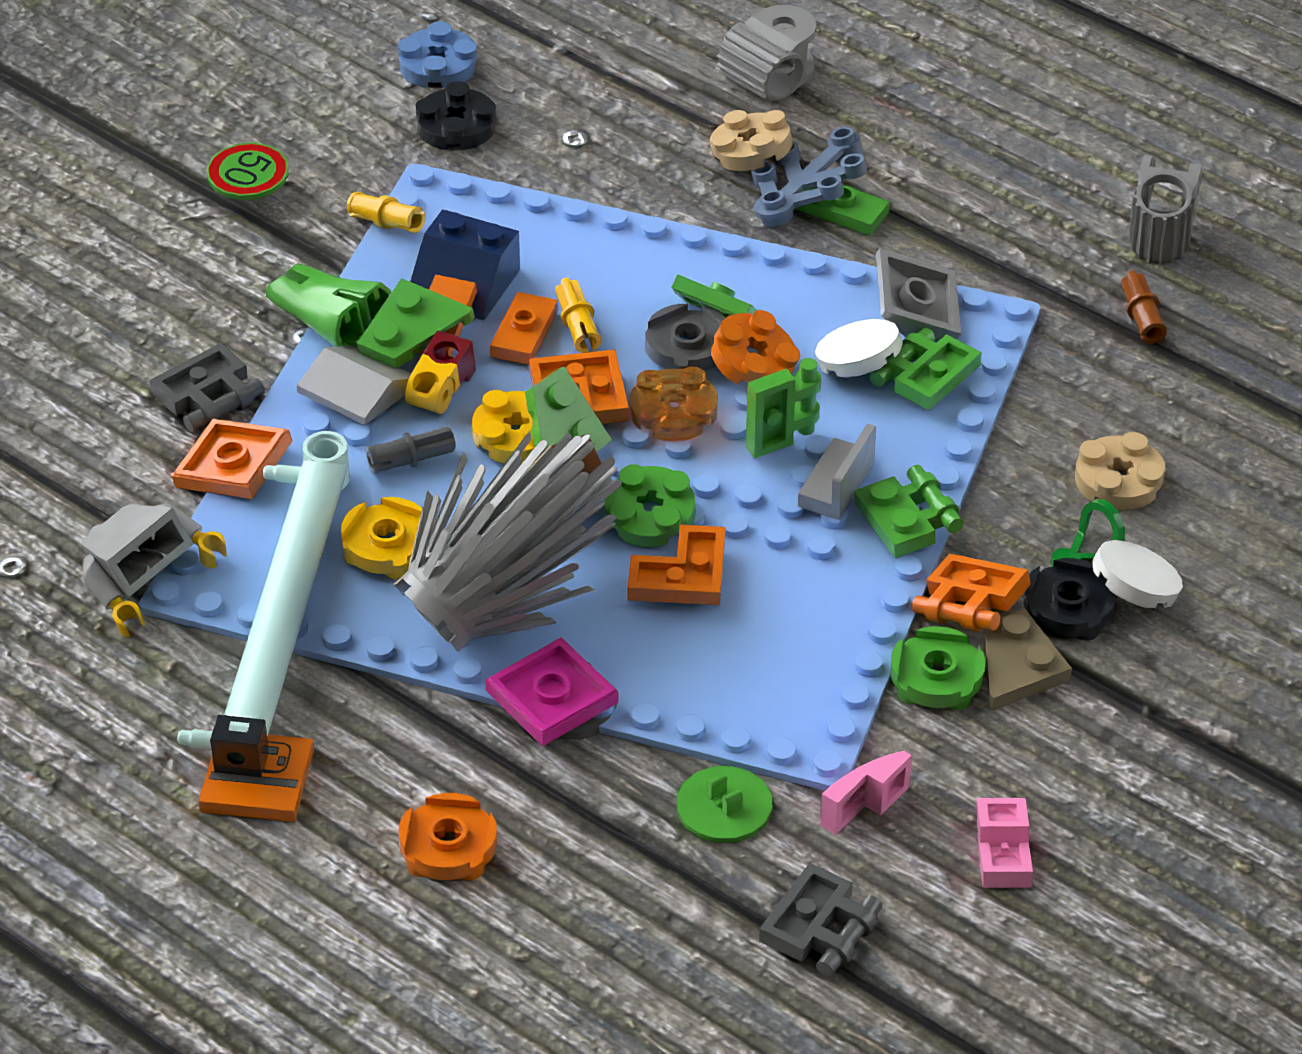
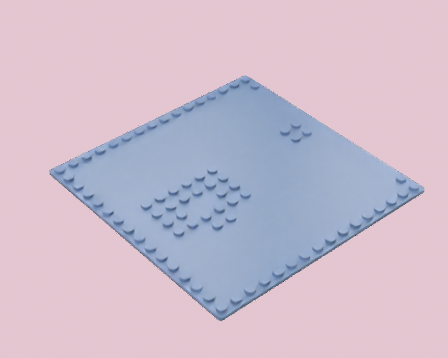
M408 165L389 196L395 197L399 203L423 208L422 211L426 214V221L422 230L418 233H411L396 227L390 229L379 228L372 223L339 276L340 278L382 282L391 292L401 278L410 281L424 233L442 209L518 230L520 271L485 320L474 318L470 324L463 326L459 337L472 341L476 371L469 382L463 381L458 390L453 393L451 402L444 413L438 414L406 403L404 396L368 424L363 425L297 393V384L324 347H335L308 327L249 424L289 429L292 443L276 466L279 464L302 467L304 460L303 443L307 437L314 433L332 431L339 433L347 441L350 481L340 493L293 654L502 707L486 691L485 679L562 637L619 692V703L615 710L614 706L595 716V718L610 716L605 723L599 726L600 733L826 791L840 778L853 771L891 679V655L894 646L903 637V643L907 640L917 615L912 611V602L916 596H925L928 589L926 579L936 569L950 532H948L945 526L935 529L936 544L894 558L855 505L854 497L840 520L798 507V493L833 438L855 444L865 426L871 424L876 426L874 465L859 488L895 476L902 486L911 484L907 477L908 469L914 465H921L926 472L934 474L940 482L942 494L951 497L960 510L1039 318L1040 305L1021 298L957 285L961 335L957 340L982 352L981 366L932 409L927 410L895 393L894 381H887L883 386L878 387L871 382L870 373L848 378L836 376L835 371H830L829 375L822 372L818 364L815 350L817 344L827 334L856 321L884 319L881 317L876 266L427 165ZM677 274L708 287L711 286L712 282L722 284L735 292L734 298L751 304L756 310H764L771 313L776 319V324L790 336L794 345L800 351L801 357L792 372L794 378L797 371H799L802 359L812 358L817 361V371L821 375V390L816 394V401L820 405V417L815 423V430L812 434L802 435L796 430L794 431L793 445L754 459L746 449L747 382L741 380L738 385L730 381L721 373L717 366L695 373L689 379H677L671 376L668 369L660 367L649 358L645 350V331H647L648 321L654 313L675 304H688V310L702 312L701 308L684 302L673 292L671 286ZM568 277L569 280H577L579 282L586 302L590 303L594 309L593 321L601 336V344L593 351L589 339H584L588 351L616 350L629 406V421L602 424L612 441L598 450L597 455L601 463L608 457L614 458L615 463L613 467L618 469L610 477L612 482L619 477L620 470L630 464H636L641 467L660 466L674 471H682L688 475L690 486L695 493L696 515L692 525L726 527L720 605L628 601L627 586L631 555L677 557L679 533L669 537L668 544L639 547L624 542L618 537L617 530L611 528L599 536L600 538L547 573L550 574L570 563H577L579 568L571 572L574 574V578L533 596L536 597L560 587H565L572 591L588 585L595 589L588 593L525 613L526 615L540 611L545 618L551 617L557 623L534 627L529 630L472 639L457 652L450 641L447 642L422 617L413 605L414 603L406 595L403 596L396 588L394 583L399 579H391L385 574L364 571L348 564L344 560L341 524L346 514L356 505L366 502L367 507L381 504L380 498L382 497L404 498L423 508L427 490L433 498L435 494L439 495L442 500L439 508L440 511L463 452L467 457V462L461 474L463 489L449 521L477 468L480 465H484V485L473 505L505 463L489 458L488 450L482 448L481 445L478 449L474 444L472 436L473 414L476 408L482 404L483 395L491 390H502L504 392L526 391L532 387L529 365L490 357V344L517 292L558 300L555 287L561 284V279ZM559 301L558 312L535 358L581 353L574 346L569 328L564 326L561 321L562 309ZM900 333L901 339L903 340L905 337ZM747 348V350L750 353L757 352L758 354H760L755 349ZM454 349L451 357H455L458 354L456 349ZM416 353L413 359L404 363L399 368L412 373L423 354ZM512 425L511 429L519 430L521 425ZM445 427L452 430L456 441V448L453 452L418 461L416 467H411L409 464L378 472L377 474L371 473L366 455L369 454H366L365 447L400 439L404 433L414 436ZM266 479L253 499L207 492L191 519L202 526V533L216 531L223 535L227 556L225 557L217 551H212L216 556L217 566L215 568H207L201 564L198 546L193 543L191 547L154 577L139 602L141 613L146 616L247 641L296 484L278 483L275 480ZM656 502L643 503L645 511H652L654 506H661ZM926 502L917 505L920 511L930 508ZM605 505L579 526H584L587 530L606 517ZM389 532L386 536L378 537L391 538L395 536V533Z

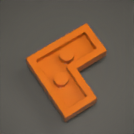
M615 349L529 359L532 386L555 370L565 366L602 424L629 421V406Z
M680 525L677 557L631 555L627 600L720 605L726 527Z

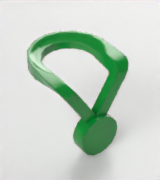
M1095 499L1086 504L1081 511L1079 529L1071 549L1059 548L1053 551L1050 561L1051 567H1053V560L1061 558H1076L1092 563L1096 553L1078 552L1085 538L1090 517L1094 510L1104 513L1108 518L1113 531L1111 541H1125V527L1118 510L1104 499Z

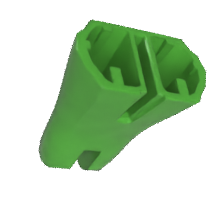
M298 263L286 271V277H278L266 288V297L270 301L304 322L335 347L358 346L357 342L392 293L382 282L340 278Z

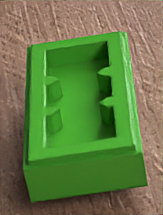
M843 185L844 194L837 199L822 200L797 207V210L870 236L889 213L890 201ZM818 187L806 189V190H804V191H808V190H812V189H817Z
M677 274L671 286L673 292L684 302L701 309L702 305L713 308L725 318L737 313L753 314L756 311L751 304L734 298L735 292L717 282H712L711 286L708 287Z

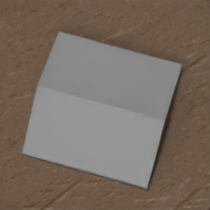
M879 248L876 252L881 317L895 323L899 332L905 338L910 333H918L923 328H929L934 333L935 340H940L946 334L958 339L961 335L955 271Z
M353 345L324 347L297 384V393L366 425L405 396L407 382L411 373L360 353L359 349Z

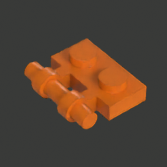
M949 553L926 579L929 595L931 596L929 598L916 596L912 602V611L916 614L924 615L928 621L944 624L946 621L961 623L962 628L979 632L983 628L995 631L1000 624V615L998 612L990 610L1009 611L1031 585L1028 569ZM956 601H962V602H966V604H965V605H961V604H956L955 602H956Z

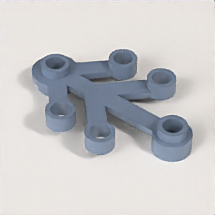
M848 126L834 129L830 133L828 147L803 170L799 163L801 155L798 143L793 142L787 155L777 161L778 165L783 166L788 180V184L781 190H778L775 185L778 177L773 163L764 162L765 167L751 170L754 185L760 187L762 193L760 199L754 204L755 215L761 219L762 224L771 227L783 225L793 218L794 208L822 200L837 199L844 194L842 180L856 179L865 175L867 167L865 158L862 155L863 149L859 134L854 132L852 127ZM835 161L841 164L840 167L826 170ZM818 187L817 189H812V190H808V191L802 192L803 190H806V189Z

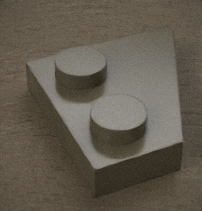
M1025 608L1000 616V624L995 631L983 629L984 652L986 653L985 669L989 688L988 705L992 711L1071 680V666Z

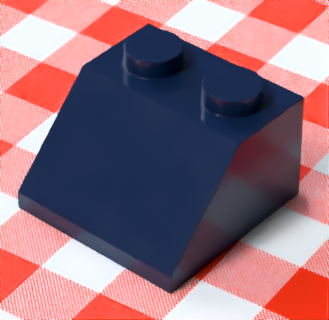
M442 209L424 233L410 282L430 289L435 274L475 282L477 294L471 307L473 308L475 318L485 320L520 271L519 231Z

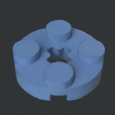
M447 22L431 23L428 29L415 32L399 41L400 73L410 83L428 88V82H441V88H446L451 82H466L474 75L476 70L477 45L465 33L453 30Z

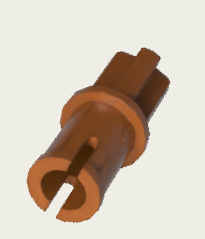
M1135 270L1127 272L1128 275L1122 278L1120 283L1128 302L1126 311L1130 318L1135 319L1142 341L1147 344L1158 343L1167 335V327L1159 313V299L1155 294L1151 293L1144 274H1137Z

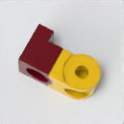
M437 330L408 379L405 391L406 403L434 413H444L451 402L453 393L458 390L463 381L469 382L476 371L472 341ZM446 347L456 349L458 354L455 357L447 356Z

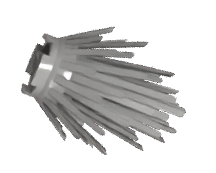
M529 431L473 505L484 485L485 467L480 465L477 468L450 521L449 518L463 489L461 474L467 462L465 453L463 452L440 511L439 508L442 500L439 495L435 494L433 498L427 490L408 571L394 585L403 596L406 595L414 603L413 605L422 617L447 642L450 641L457 652L472 639L557 623L551 617L545 618L540 611L526 615L525 613L595 590L588 585L572 591L565 587H560L533 597L574 578V574L571 572L579 568L577 563H570L550 574L547 573L600 538L599 536L616 525V523H613L616 516L607 515L587 530L584 526H579L606 504L602 503V501L622 484L621 480L612 482L610 478L618 469L613 467L615 460L612 457L604 460L590 475L587 472H581L585 466L582 460L594 448V444L589 441L590 434H586L582 438L575 436L572 440L571 434H567L553 449L552 444L546 449L547 441L542 440L522 463L520 454L532 439Z

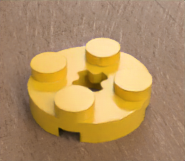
M491 390L483 395L482 404L476 408L473 414L472 436L474 444L478 449L481 445L482 448L488 450L489 458L497 462L505 463L529 431L532 439L520 454L522 463L535 448L531 432L533 420L528 413L525 391L504 392L502 390ZM512 425H521L519 430L511 429Z
M399 497L380 498L381 504L370 507L366 506V502L356 505L346 514L341 524L344 560L348 564L364 571L385 574L391 579H400L408 571L423 508L410 500ZM389 532L395 533V536L391 538L378 537L386 536Z

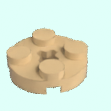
M743 110L731 111L723 117L724 123L717 127L710 137V146L714 160L720 159L722 167L734 171H749L765 167L764 159L775 155L776 161L787 155L793 144L790 126L786 121L784 112L780 110L750 114Z
M1128 432L1123 436H1106L1083 442L1076 461L1075 482L1082 495L1090 501L1095 500V497L1109 501L1117 510H1133L1144 507L1156 499L1157 491L1160 488L1162 489L1164 484L1166 467L1160 453L1154 447L1148 445V439L1145 435L1138 432ZM1113 470H1123L1128 473L1127 475H1121L1118 471Z

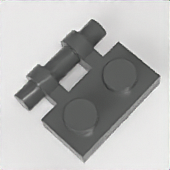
M222 343L150 380L151 393L173 414L177 416L190 408L193 410L192 413L183 417L184 424L190 432L203 426L207 427L212 419L221 420V416L234 409L239 411L246 409L253 404V399L265 393L264 385L258 378L246 384L242 382L248 378L246 364ZM222 391L226 393L225 395L214 401L210 399L211 397Z
M809 863L760 927L759 942L801 962L805 960L812 949L819 951L823 955L817 962L816 968L822 975L831 977L839 967L846 966L855 954L854 946L861 937H866L871 933L877 924L876 916L883 906L881 901L873 895H867L861 904L851 900L852 882ZM834 919L845 923L839 934L828 930Z

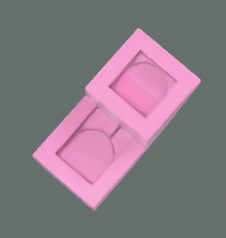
M900 751L877 758L849 772L822 793L820 826L836 835L864 807L881 816L910 787L912 755L906 751Z
M977 798V830L982 887L1032 888L1033 868L1029 848L1030 825L1026 799Z

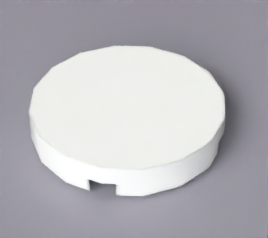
M868 319L844 325L827 334L817 344L815 355L822 372L829 375L830 371H835L836 376L848 378L864 375L882 368L883 365L887 364V356L892 353L895 358L899 354L903 342L895 323L884 319Z
M1118 540L1104 542L1092 561L1094 573L1097 577L1102 573L1108 579L1105 585L1112 593L1127 602L1144 608H1156L1158 603H1163L1164 608L1171 607L1183 588L1182 579L1171 564L1151 550L1131 542Z

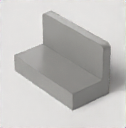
M867 424L855 444L833 438L798 493V507L840 520L854 497V490L859 489L874 465L876 426Z

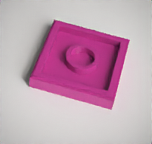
M562 637L485 679L486 691L542 747L619 703V692Z

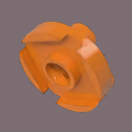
M756 310L753 314L737 313L725 318L713 337L714 344L711 347V356L717 368L725 377L738 385L741 380L748 383L786 368L792 374L801 357L799 349L794 345L790 336L776 324L775 317L764 310ZM747 348L755 349L760 354H758L757 352L750 353L747 350Z
M439 793L425 798L426 805L418 807L414 812L412 806L404 813L398 830L401 855L406 861L409 873L416 877H428L436 880L462 879L466 881L475 880L483 875L484 866L491 861L496 852L497 825L492 813L490 812L489 816L487 812L482 810L478 800L460 793ZM448 831L454 832L456 838L452 841L438 839L443 838L445 832Z

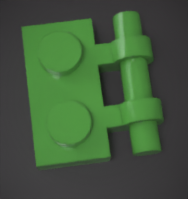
M923 328L918 333H910L904 338L899 354L895 358L892 353L887 356V364L871 372L870 380L878 387L883 386L887 381H894L895 393L930 410L981 366L982 352L947 334L935 343V335L932 330Z
M812 358L802 359L795 378L786 368L747 383L746 449L754 459L793 445L794 431L796 430L802 435H810L814 432L815 423L820 417V405L816 401V394L821 390V375L817 371L816 360Z
M914 465L908 469L907 477L911 484L902 486L896 477L892 476L854 490L855 505L894 558L936 544L935 529L945 526L948 532L956 533L964 525L963 520L959 516L960 510L951 497L942 494L940 482L934 474L926 472L921 465ZM924 502L930 506V508L922 511L917 507L918 504Z

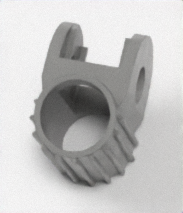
M775 5L759 11L745 23L739 22L735 24L719 46L720 51L716 56L718 58L716 66L720 68L719 73L769 102L773 100L779 101L788 97L814 74V59L808 52V43L816 35V20L812 14L800 7ZM780 23H787L795 28L790 31H780L775 29L774 26ZM782 62H788L793 65L790 69H777Z
M1144 154L1138 177V187H1135L1132 198L1128 242L1132 243L1131 251H1135L1138 254V258L1147 259L1148 263L1151 261L1158 262L1159 265L1162 262L1173 263V260L1182 259L1184 252L1189 250L1201 187L1203 163H1190L1188 172L1155 167L1157 158ZM1171 183L1183 190L1181 209L1173 213L1149 209L1154 184Z

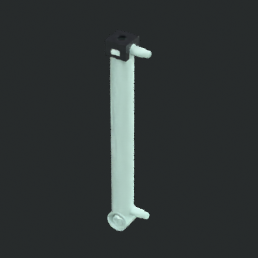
M320 431L307 437L303 443L304 460L302 467L278 464L277 466L267 465L263 469V477L265 479L275 480L278 483L296 484L229 701L224 715L218 714L213 731L193 729L192 731L181 730L177 738L180 745L190 746L194 749L212 750L214 772L262 777L269 753L267 739L340 493L350 481L347 441L339 433Z

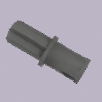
M445 427L414 436L404 433L400 439L365 447V452L369 454L366 455L371 473L377 474L378 472L409 464L411 467H416L418 461L451 453L456 448V441L452 430Z

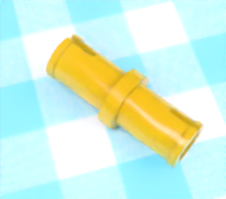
M357 191L352 193L347 201V212L351 213L350 217L373 221L379 228L390 229L396 227L411 233H418L425 225L426 214L422 211V207L399 203L395 197L383 195L378 198Z

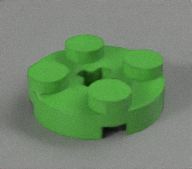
M636 464L627 465L620 470L619 477L616 479L622 481L621 486L605 499L606 516H616V519L613 521L616 525L613 528L617 530L618 537L634 546L659 547L668 544L669 537L679 533L680 525H692L695 520V493L690 486L688 475L678 470L674 471L660 466L641 467ZM656 502L661 506H654L652 511H645L643 503Z
M931 626L916 630L915 637L908 639L904 643L903 637L896 643L891 655L890 674L892 682L897 688L898 698L902 702L911 705L919 704L932 708L949 707L955 710L967 708L972 702V697L979 692L984 682L986 661L983 651L979 646L977 651L974 646L968 643L969 636L948 627ZM934 663L943 664L944 670L936 671L931 668H933Z

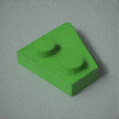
M401 278L357 342L359 352L394 368H398L413 359L417 352L426 349L437 330L445 332L460 322L464 326L470 324L475 318L473 308Z
M565 366L555 370L525 391L528 413L533 420L531 432L534 447L542 440L547 441V447L551 444H558L567 434H571V439L575 436L590 434V439L594 444L596 452L612 441Z

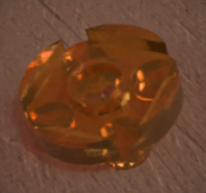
M698 367L658 371L644 370L638 374L636 385L630 393V416L634 425L640 430L641 424L645 428L652 430L654 438L663 441L693 439L703 433V426L707 425L710 421L711 425L715 422L718 414L717 391L713 384L706 379V372ZM670 402L679 403V407H671Z

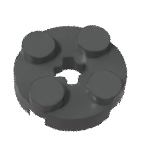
M688 304L667 306L654 313L648 321V329L645 331L646 353L655 364L668 369L671 376L677 379H689L695 373L716 367L711 356V347L714 344L713 337L725 317L717 310L703 305L702 312L688 310Z

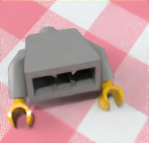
M164 503L156 506L129 504L121 508L103 524L94 526L90 530L89 535L82 540L81 547L87 555L83 560V579L87 587L105 609L112 608V617L119 633L124 637H130L124 622L135 618L144 627L145 621L138 605L132 601H123L124 595L130 597L191 547L193 543L198 546L201 564L207 568H215L217 566L216 556L212 551H217L223 556H227L225 539L221 533L216 531L202 533L201 525L172 504Z

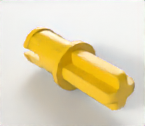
M568 277L561 279V284L555 287V293L562 309L561 321L564 326L569 328L577 351L581 353L589 352L584 340L586 338L589 339L594 351L601 344V336L593 321L594 309L590 303L586 302L579 282L577 280H569Z

